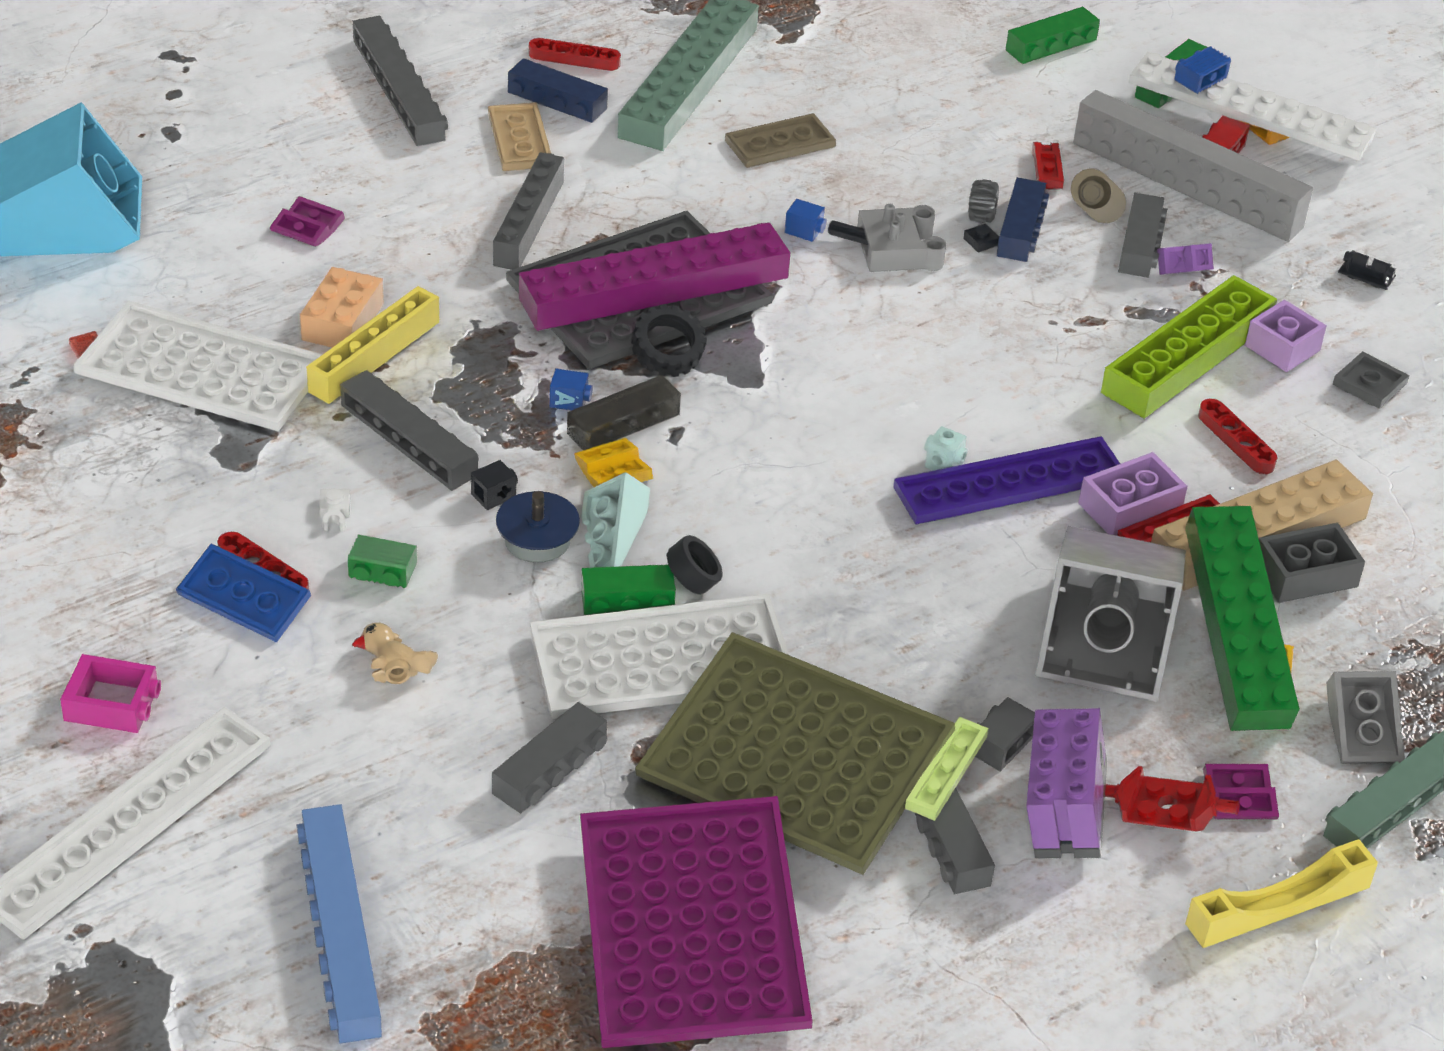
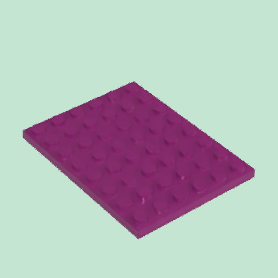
M778 796L580 813L602 1048L812 1029L813 1020Z

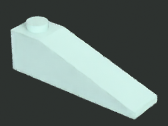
M627 472L584 492L581 518L582 523L587 525L588 532L585 534V541L590 544L591 548L588 555L590 568L622 566L648 512L650 488Z

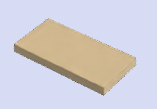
M536 102L488 106V116L503 171L531 169L540 152L551 153Z

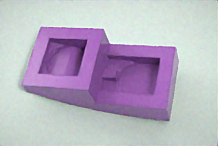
M1211 243L1157 249V253H1159V275L1214 269Z

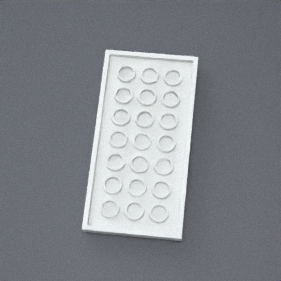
M127 301L73 366L74 373L279 432L308 393L306 366L323 354Z
M769 594L530 622V634L551 719H558L577 702H580L597 714L682 703L732 632L789 655Z

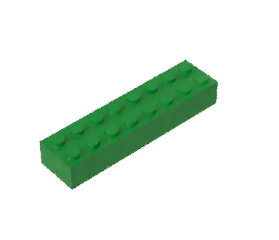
M1251 506L1192 507L1185 530L1230 731L1291 729L1300 708Z

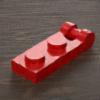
M1033 142L1032 156H1034L1037 181L1045 182L1046 189H1063L1064 176L1059 143L1042 145L1041 142Z

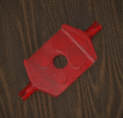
M1138 766L1120 784H1106L1105 797L1115 798V803L1119 804L1122 821L1128 823L1197 832L1203 831L1212 817H1217L1218 811L1238 815L1240 808L1238 800H1226L1216 797L1211 775L1205 776L1204 783L1144 776L1143 767ZM1164 805H1172L1169 809L1161 808Z

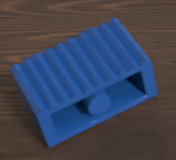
M1212 46L1202 51L1197 50L1187 59L1182 58L1178 61L1175 67L1174 80L1196 94L1201 93L1205 88L1207 89L1211 85L1227 78L1231 58L1223 55V52L1220 53L1219 50L1216 51Z

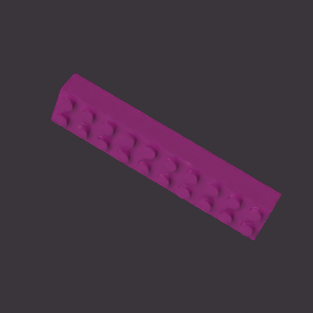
M770 222L759 223L748 227L734 228L728 231L710 233L679 241L660 243L654 246L635 248L629 251L519 273V300L534 327L539 331L787 279L789 276L791 253Z

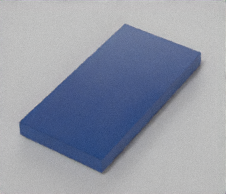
M212 543L176 588L178 595L274 642H278L312 596L309 589Z

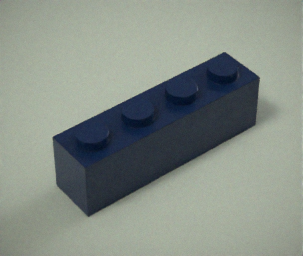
M524 58L508 71V93L591 123L607 110L608 88Z
M1016 177L999 236L997 257L1027 262L1029 253H1035L1037 238H1039L1041 224L1043 223L1045 209H1047L1049 193H1045V182Z

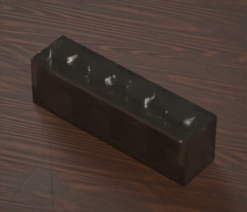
M663 375L657 376L567 412V434L582 450L616 441L680 415L681 393Z

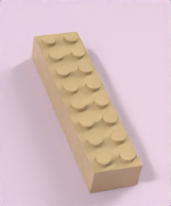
M1336 459L1213 507L1251 506L1258 538L1333 523H1339L1342 528L1366 519L1373 493ZM1189 516L1155 528L1151 543L1186 550L1183 591L1198 586L1185 530Z

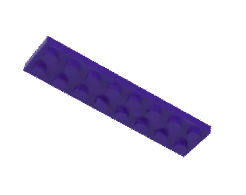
M1100 436L895 478L893 488L913 522L917 525L1081 490L1084 477L1121 463L1103 437Z

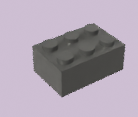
M1339 523L1259 538L1271 592L1278 603L1357 588L1359 586L1365 560Z

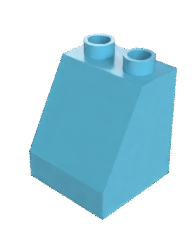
M82 102L0 143V257L113 253L140 239L142 175Z

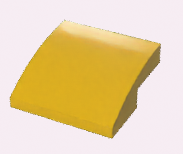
M627 438L574 453L580 469L593 487L625 472L640 482L653 479L652 468L639 458L638 447Z

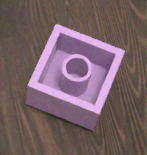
M1284 299L1250 321L1245 346L1278 368L1288 372L1321 350L1327 325Z

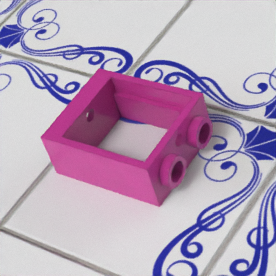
M82 654L60 699L64 721L138 733L143 721H148L150 717L153 699H157L161 691V680L157 679L156 666ZM96 681L137 688L130 704L89 698Z

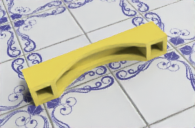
M1358 839L1332 848L1304 870L1274 885L1243 892L1219 888L1191 899L1185 925L1202 948H1206L1370 888L1378 862Z

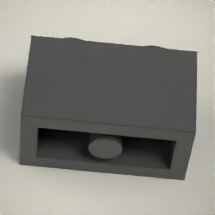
M1009 697L999 706L994 705L989 711L987 718L982 723H977L989 729L987 738L975 757L1001 772L1033 739L1035 712Z

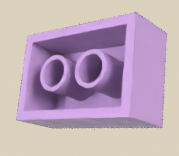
M1154 452L1084 477L1078 504L1107 534L1117 536L1118 530L1183 505L1188 486Z

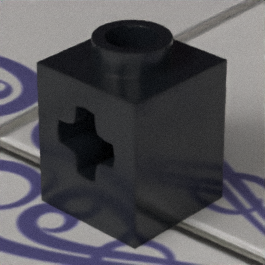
M501 460L493 462L471 472V495L486 510L492 509L516 495L517 475L513 469L508 468Z

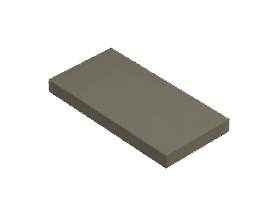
M814 113L725 133V142L746 168L836 147V139Z

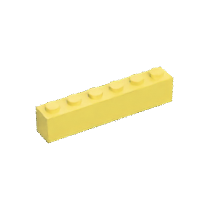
M417 286L306 366L308 393L328 404L341 396V383L365 370L372 373L439 323V297Z

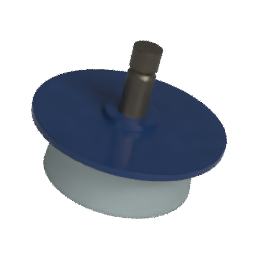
M543 491L525 492L511 497L500 506L496 515V526L501 536L505 539L507 549L515 557L528 562H547L563 555L570 545V540L577 533L580 524L579 513L570 501L557 494Z

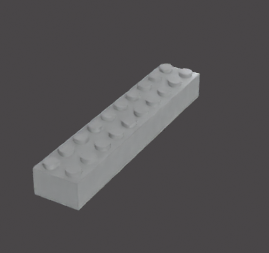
M1098 90L1093 91L1080 102L1073 140L1074 144L1287 242L1292 240L1304 228L1313 191L1312 186Z

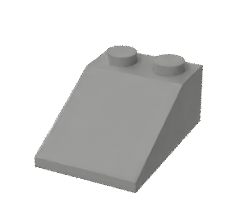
M1396 671L1333 672L1326 682L1329 715L1341 764L1395 763L1396 761L1400 763L1403 761L1405 755Z

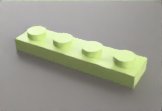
M959 717L955 722V731L924 771L906 799L905 809L935 821L986 740L989 728Z

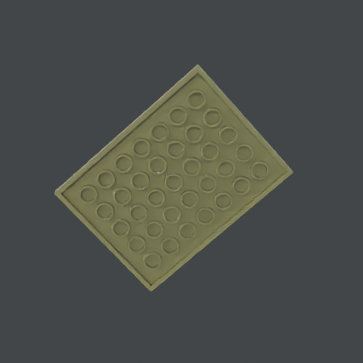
M732 632L635 767L636 776L698 803L778 796L785 841L864 875L904 812L906 799L955 731V723Z

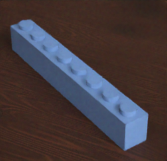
M342 804L302 810V824H296L299 844L305 843L306 849H301L303 869H310V874L305 875L307 895L314 894L315 900L309 901L312 921H319V927H314L316 948L323 947L324 951L323 954H318L321 975L328 974L329 981L323 982L326 1003H333V1009H328L330 1031L337 1030L339 1044L382 1037L381 1014Z

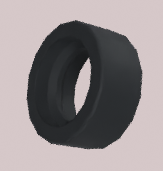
M687 535L668 549L666 556L671 572L686 589L701 595L721 581L723 572L717 556L699 538Z

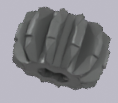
M986 179L974 181L968 204L970 220L979 223H991L995 219L999 199V186L997 182Z

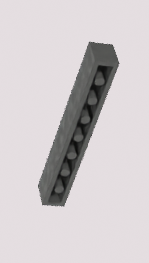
M380 15L352 20L353 41L416 146L445 141V130H448L447 118L441 114L438 103L432 100L429 89L424 87L421 76L416 74L414 65L408 61L405 50L399 47L398 39L391 34L390 26L385 24Z

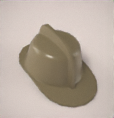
M1093 168L1082 170L1076 174L1072 180L1070 190L1072 198L1080 208L1092 219L1100 223L1107 224L1121 218L1126 208L1125 194L1106 174Z

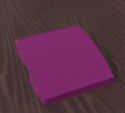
M298 196L289 210L284 208L281 210L271 224L270 230L316 247L336 231L345 219V216L340 210Z
M1205 764L1203 768L1204 780L1206 775H1211L1216 797L1226 800H1238L1240 802L1238 815L1218 811L1217 817L1213 816L1214 819L1279 818L1275 787H1271L1268 764Z

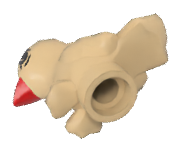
M380 622L367 625L361 636L352 643V646L365 649L376 656L372 660L371 669L379 670L372 672V677L375 681L382 683L388 681L392 684H401L410 677L417 675L418 672L429 674L438 659V654L434 651H413V649L401 643L402 639L389 626Z

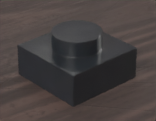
M986 223L964 230L963 239L977 252L998 246L999 236Z

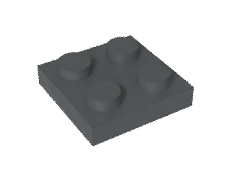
M1362 351L1334 376L1333 385L1380 409L1408 383L1410 375Z

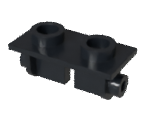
M1354 250L1351 252L1346 251L1343 258L1345 262L1338 270V273L1346 275L1351 279L1371 284L1373 287L1388 290L1396 277V268L1392 267V264L1374 258L1372 265H1368L1369 256Z

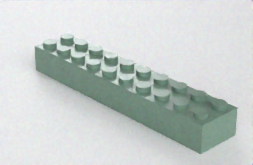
M709 0L618 113V138L664 151L757 30L759 5L750 3L747 0Z

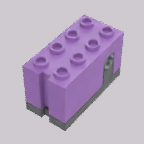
M1100 708L1035 710L1026 804L1035 858H1061L1062 853H1074V858H1101L1107 757Z

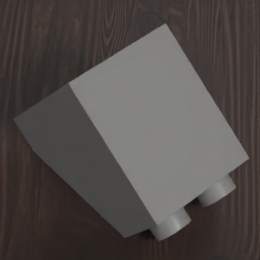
M1068 526L1058 559L1035 676L1158 702L1183 586L1186 550Z

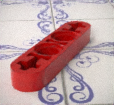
M534 38L529 42V56L536 60L607 71L617 70L620 67L621 53L616 49L545 38Z
M1209 398L1201 402L1198 418L1256 473L1270 474L1274 471L1278 457L1273 449L1221 401ZM1222 426H1230L1233 427L1235 430H1229ZM1240 442H1246L1252 446H1245L1240 444Z
M231 531L218 537V547L245 560L252 557L259 558L260 560L254 564L271 572H280L281 575L279 576L309 589L308 579L303 574L242 534Z

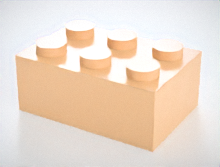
M331 267L300 313L301 340L334 347L373 319L384 304L383 278L348 271L343 268Z

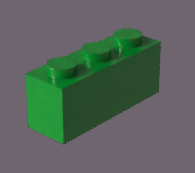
M668 564L582 568L581 593L584 615L675 605L676 587L674 574L671 572Z

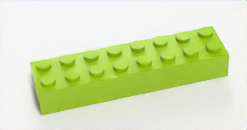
M1235 275L1231 276L1106 366L1100 393L1145 419L1243 346L1246 342L1250 321L1275 306L1277 298Z

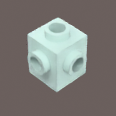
M941 426L934 435H929L924 446V450L927 451L925 467L934 471L962 465L968 453V449L965 448L967 436Z

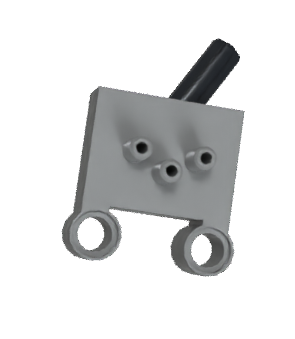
M886 204L884 209L859 210L857 227L834 220L829 224L828 233L830 235L861 243L869 272L918 269L938 271L944 265L946 242L941 237L932 236L935 210L930 206L918 205L914 208H895L893 204Z

